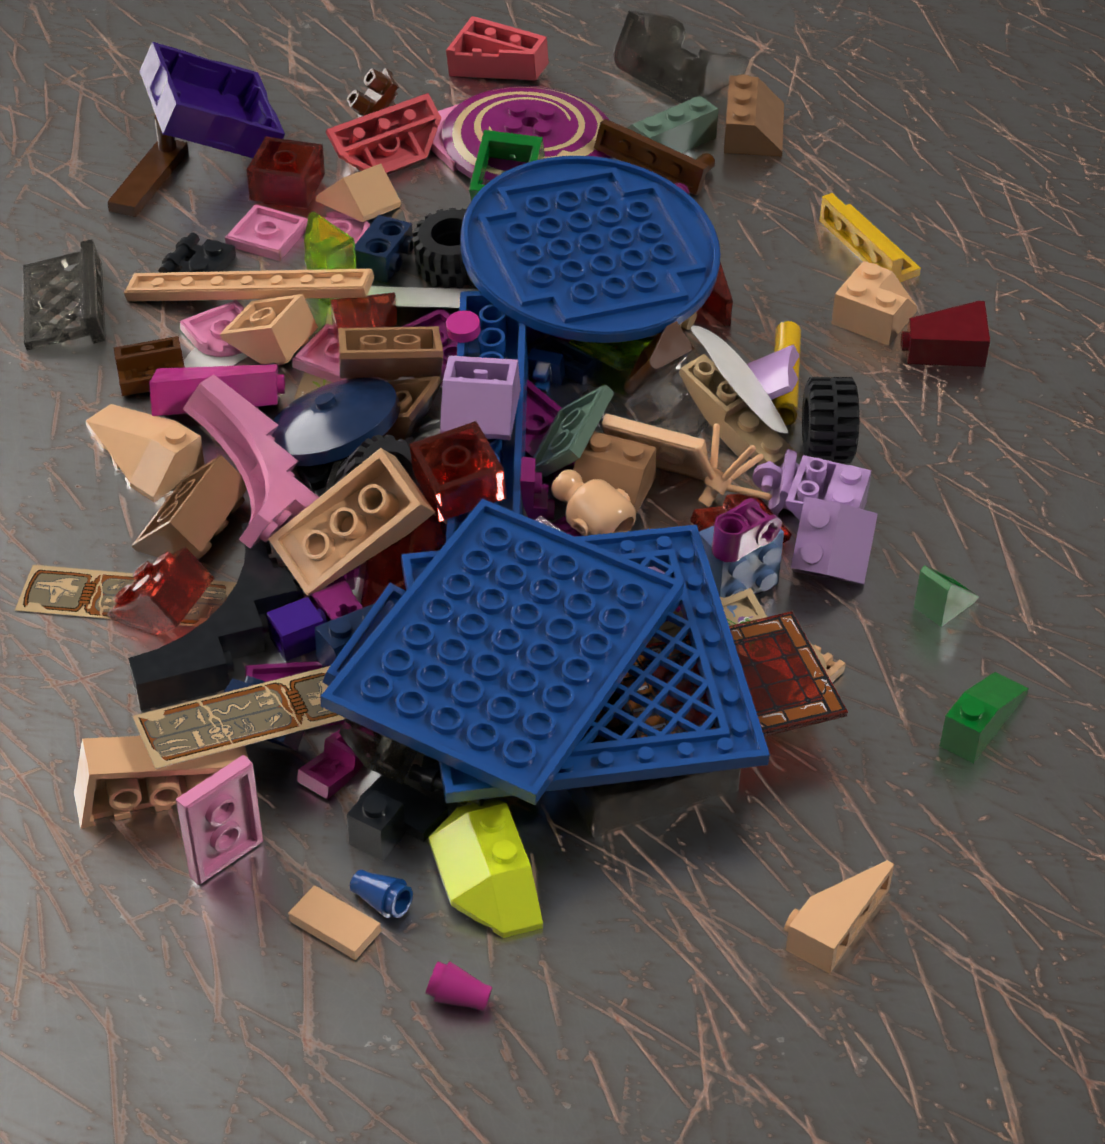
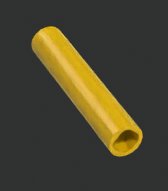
M792 321L781 322L775 330L774 352L794 344L799 358L793 369L799 379L801 329L798 324ZM799 380L792 392L771 400L785 425H791L797 419Z

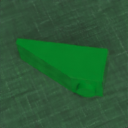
M997 672L992 673L966 690L945 715L939 746L974 764L1028 694L1029 688Z

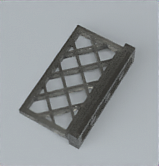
M93 239L80 242L81 251L23 265L24 345L27 351L89 335L93 344L106 341L102 262ZM77 264L70 271L64 270L67 266ZM46 272L39 279L32 277L33 274ZM56 276L61 277L56 284L49 283ZM71 282L77 283L70 291L65 289ZM41 289L46 291L40 298L34 297ZM57 295L62 297L55 304L50 303ZM72 301L78 303L71 310L65 309ZM41 309L47 310L40 318L34 316ZM57 315L63 316L56 324L50 322ZM73 321L80 323V326L66 329ZM42 328L48 330L43 335L33 337Z

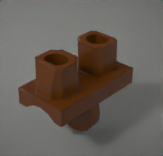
M385 68L382 72H379L375 69H370L363 80L369 89L364 94L357 89L353 90L347 97L349 106L357 113L358 117L395 105L394 99L398 96L396 90L399 86L392 78L393 73Z

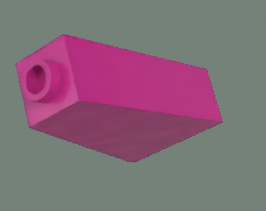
M278 364L157 368L149 382L152 416L187 413L183 410L184 406L198 385L213 374L254 406L278 404L280 394H285L284 374H278Z

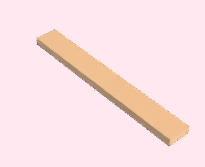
M372 269L134 273L124 291L127 302L250 300L303 294L305 299L367 298L374 281V274Z

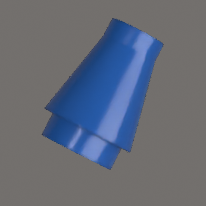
M361 869L353 875L350 882L351 892L359 895L385 918L402 917L412 903L413 891L411 887L407 886L404 879L369 873Z

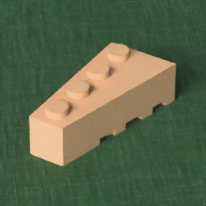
M141 735L82 738L74 790L80 828L95 826L94 819L113 815L115 821L131 818V811L155 807L156 812L169 810L171 806L177 804L176 798L242 755L248 758L246 748L241 746L155 769Z

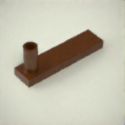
M156 115L154 119L157 142L107 201L109 212L137 217L188 153L187 142L175 140V137L162 133Z
M608 119L600 122L594 149L620 161L652 171L674 184L682 183L694 195H698L702 191L707 172L715 166V159L711 154L703 153L694 159Z

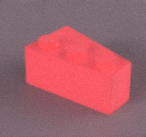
M471 16L446 49L449 76L537 80L549 63L546 36Z

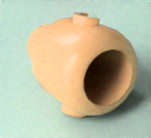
M570 469L562 471L552 483L551 490L554 497L561 502H568L566 507L567 522L581 535L627 532L632 529L636 520V509L624 490L615 489L602 479H593L583 483L581 475L575 470Z

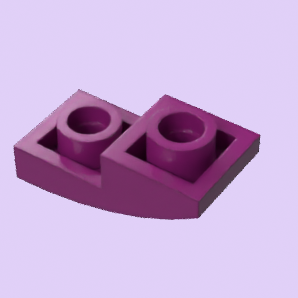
M521 457L520 486L525 512L528 518L547 525V520H554L555 499H548V485L542 484V472H535L536 458Z

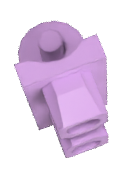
M791 449L786 450L782 465L777 466L773 462L768 461L758 465L753 472L752 478L755 485L764 492H770L772 496L769 500L767 511L771 515L778 516L782 508L789 510L786 507V499L800 465L796 463L797 452Z

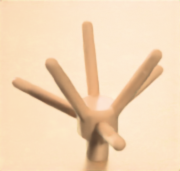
M714 424L711 460L708 461L701 446L697 445L695 447V452L707 474L703 481L707 486L698 500L710 507L718 493L724 495L726 491L770 500L772 498L770 493L731 484L733 480L763 460V454H758L744 463L756 450L754 445L749 446L724 473L717 469L720 425Z

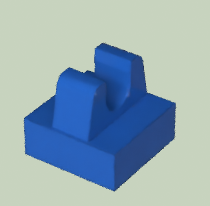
M532 348L528 356L530 378L536 380L535 386L541 391L548 392L551 383L562 385L565 377L563 355Z

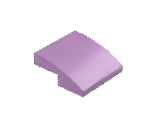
M794 344L747 363L771 400L792 392L799 380L793 369L799 358Z

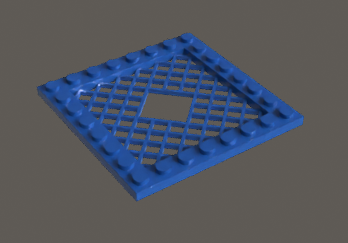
M697 524L576 537L643 566L656 567L664 571L665 575L684 582L683 594L662 622L663 624L668 620L682 629L675 637H672L658 628L653 637L666 643L667 646L660 654L647 647L644 648L640 655L652 661L651 664L644 671L632 665L628 673L637 679L629 688L619 684L615 692L622 696L614 705L608 702L605 704L602 710L606 714L598 723L593 722L589 727L591 731L578 743L546 791L768 765L770 753ZM439 551L401 554L406 591ZM679 606L683 618L673 613ZM687 634L689 636L691 646L681 642L687 636ZM674 649L691 657L683 667L667 659ZM696 663L700 676L690 671ZM660 665L676 673L668 684L652 676ZM683 678L700 686L692 696L675 688ZM645 682L661 691L653 701L637 693V690ZM705 693L709 706L699 701ZM668 695L684 703V706L677 714L660 706ZM629 699L646 708L638 718L621 710ZM692 708L709 717L701 727L684 719ZM653 712L670 721L661 732L644 723ZM613 717L630 725L622 736L605 728ZM715 723L716 729H710ZM676 726L688 731L670 734ZM637 730L648 735V737L631 738ZM597 735H600L605 739L609 740L605 742L591 743ZM438 761L446 803L512 796L510 793Z

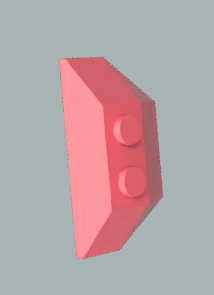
M429 93L331 127L326 129L325 132L340 159L361 171L382 164L386 174H390L427 159L442 118Z

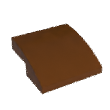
M179 336L114 347L122 396L149 392V382L157 368H185Z

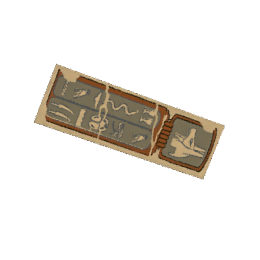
M32 565L15 611L197 627L205 622L225 602L237 582Z
M330 666L132 716L155 769L347 719L321 707L320 696L328 687L322 681Z

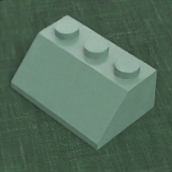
M698 96L653 116L646 117L627 128L680 153H684L717 138L719 108L702 96Z

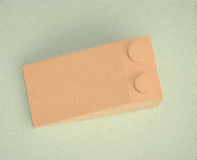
M380 448L269 537L268 540L302 590L310 597L311 593L323 589L408 535L432 516L435 511L399 460L394 455Z

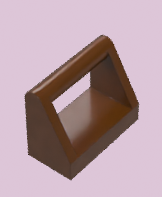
M677 321L666 326L662 333H659L640 352L624 384V389L627 393H635L666 376L694 350V347Z

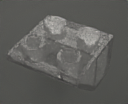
M686 357L659 369L624 403L637 422L693 437H698L710 425L695 404L679 374L680 368L689 363Z

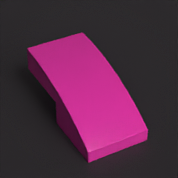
M349 722L325 739L324 751L298 769L297 782L326 799L330 798L365 765L379 747L380 739Z

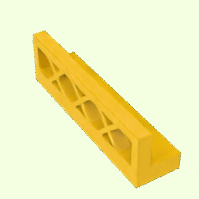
M833 193L822 196L819 221L859 259L893 271L900 282L920 276L921 267L851 204L845 205Z

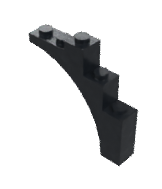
M249 522L242 524L243 533L248 527ZM260 540L252 548L245 545L244 565L237 584L225 602L205 622L173 642L158 649L128 658L132 682L141 711L223 691L230 683L228 673L235 672L233 659L266 652L264 636L270 635L267 612L304 598L302 588L296 579L292 578L287 566L279 567L276 557L269 558V555L272 554L269 540L266 543Z

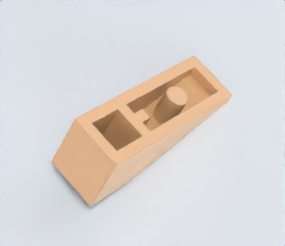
M886 860L811 896L801 910L795 908L789 915L784 927V931L788 933L786 951L830 974L889 891L894 864Z

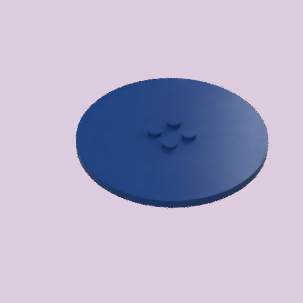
M559 156L531 161L505 171L487 183L474 196L466 210L461 228L463 263L468 275L482 295L495 307L516 321L535 330L570 340L600 343L638 340L662 333L666 326L675 321L681 324L706 302L715 286L720 267L721 253L716 230L705 211L690 195L671 181L652 171L609 158Z

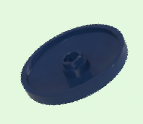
M354 378L333 382L304 394L286 406L273 420L278 424V427L272 434V437L275 438L274 442L298 460L295 466H314L334 462L350 456L366 439H371L374 435L383 436L396 422L400 413V402L393 386L378 378Z

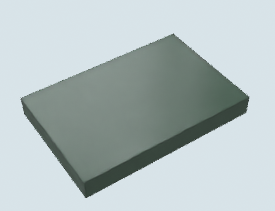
M607 385L599 387L559 410L533 457L536 458L535 472H542V478L580 459L614 395V392Z

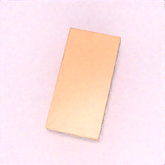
M316 885L288 912L291 923L354 960L364 952L381 932V924Z

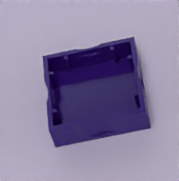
M152 42L141 66L140 74L162 133L272 163L285 136V132L276 112L268 101V94L259 73Z

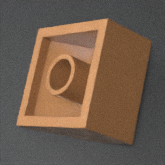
M594 431L580 459L575 461L573 470L581 475L583 483L593 479H602L615 489L624 490L630 497L637 514L656 478V447Z

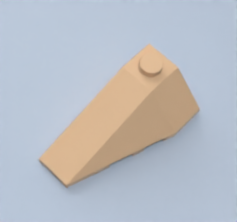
M114 404L108 405L86 420L87 427L101 447L106 449L111 455L112 462L116 468L121 469L129 486L154 503L176 488L184 477L205 465L201 436L177 421L152 416L148 413Z

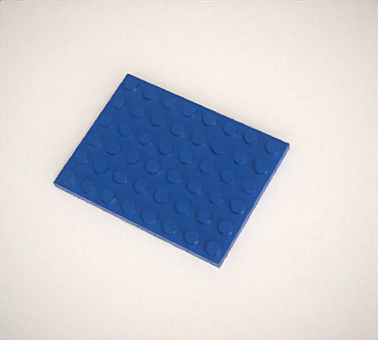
M481 499L320 696L321 707L536 805L683 594L684 582L490 501Z

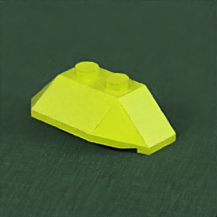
M495 798L484 801L481 807L471 804L456 808L429 837V844L451 906L476 922L492 928L493 932L502 938L543 928L531 865L507 803Z

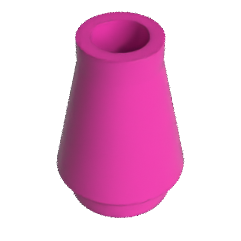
M438 961L430 977L425 994L435 997L434 1002L484 1011L493 987L484 984L450 961L448 964Z

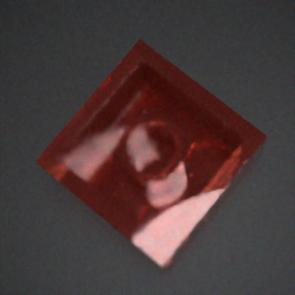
M265 137L246 170L250 200L265 204L286 205L293 208H308L325 176L323 144Z
M477 421L409 444L413 473L429 504L434 509L439 522L472 511L481 499L494 503L507 498L504 469Z

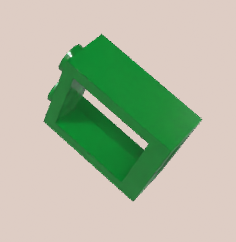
M484 130L469 187L471 201L485 186L482 184L489 158L526 163L544 159L543 137Z

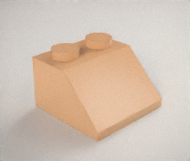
M299 294L251 301L220 333L222 340L259 364L275 363L283 365L292 360L293 354L309 341V337L318 326L304 295Z

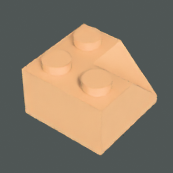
M863 261L835 293L831 324L889 346L909 322V318L915 315L917 306L893 271L880 267L877 264Z

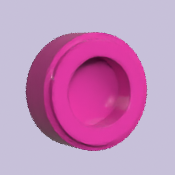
M457 311L446 320L447 334L455 342H470L480 334L479 317L471 311Z

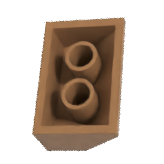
M745 74L729 75L724 153L782 157L784 103L758 77H750Z
M439 326L338 328L340 378L380 377L385 381H394L400 377L424 378L441 376L443 347Z
M220 455L184 477L132 544V547L138 552L182 564L193 557L197 560L200 559L212 547V544L209 542L210 539L218 535L228 525L229 521L226 517L229 513L235 512L244 503L245 498L242 495L247 488L242 475Z

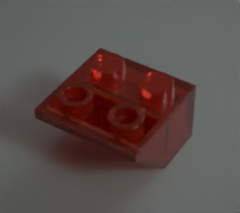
M186 547L172 554L166 551L154 563L151 564L149 561H146L135 570L132 575L135 580L131 585L123 587L114 596L115 605L107 615L111 620L155 636L161 635L178 627L215 578Z

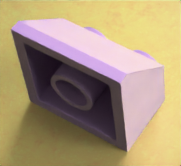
M804 497L791 563L792 571L864 585L878 514L843 503Z

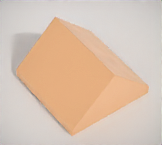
M382 164L346 176L316 195L317 202L361 222L401 206V201Z

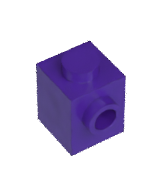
M308 597L267 612L270 639L285 662L316 650L315 627L328 621L323 610L320 608L316 610Z

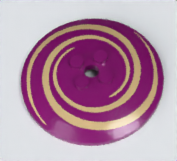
M515 86L498 88L477 94L456 106L445 119L442 129V142L447 154L455 162V167L471 179L484 130L543 137L544 159L556 157L562 150L581 156L613 159V157L594 149L600 122L608 119V117L590 102L573 94L550 88ZM489 158L483 184L486 185L503 172L526 162Z

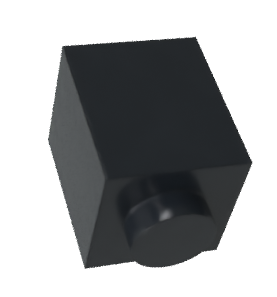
M369 787L347 813L349 845L384 861L405 835L404 804Z

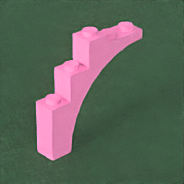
M214 374L198 385L183 410L201 424L222 446L242 475L250 497L251 517L248 527L239 540L249 548H252L260 540L266 543L276 530L282 528L318 499L319 496L294 478L295 474L291 471L298 463V460L274 442L275 438L272 437V434L278 427L277 423Z

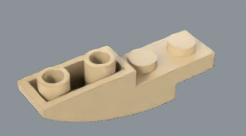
M705 354L680 368L679 374L695 404L712 428L714 424L720 425L719 437L738 457L749 446L754 445L756 450L750 457L754 458L758 454H763L764 456L763 460L757 463L758 465L771 461L775 465L780 466L784 463L786 450H795L755 414L723 377L715 363Z

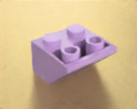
M449 356L442 385L440 435L510 440L521 391L518 360Z
M803 455L786 499V507L799 521L804 497L843 503L864 510L867 503L872 470Z

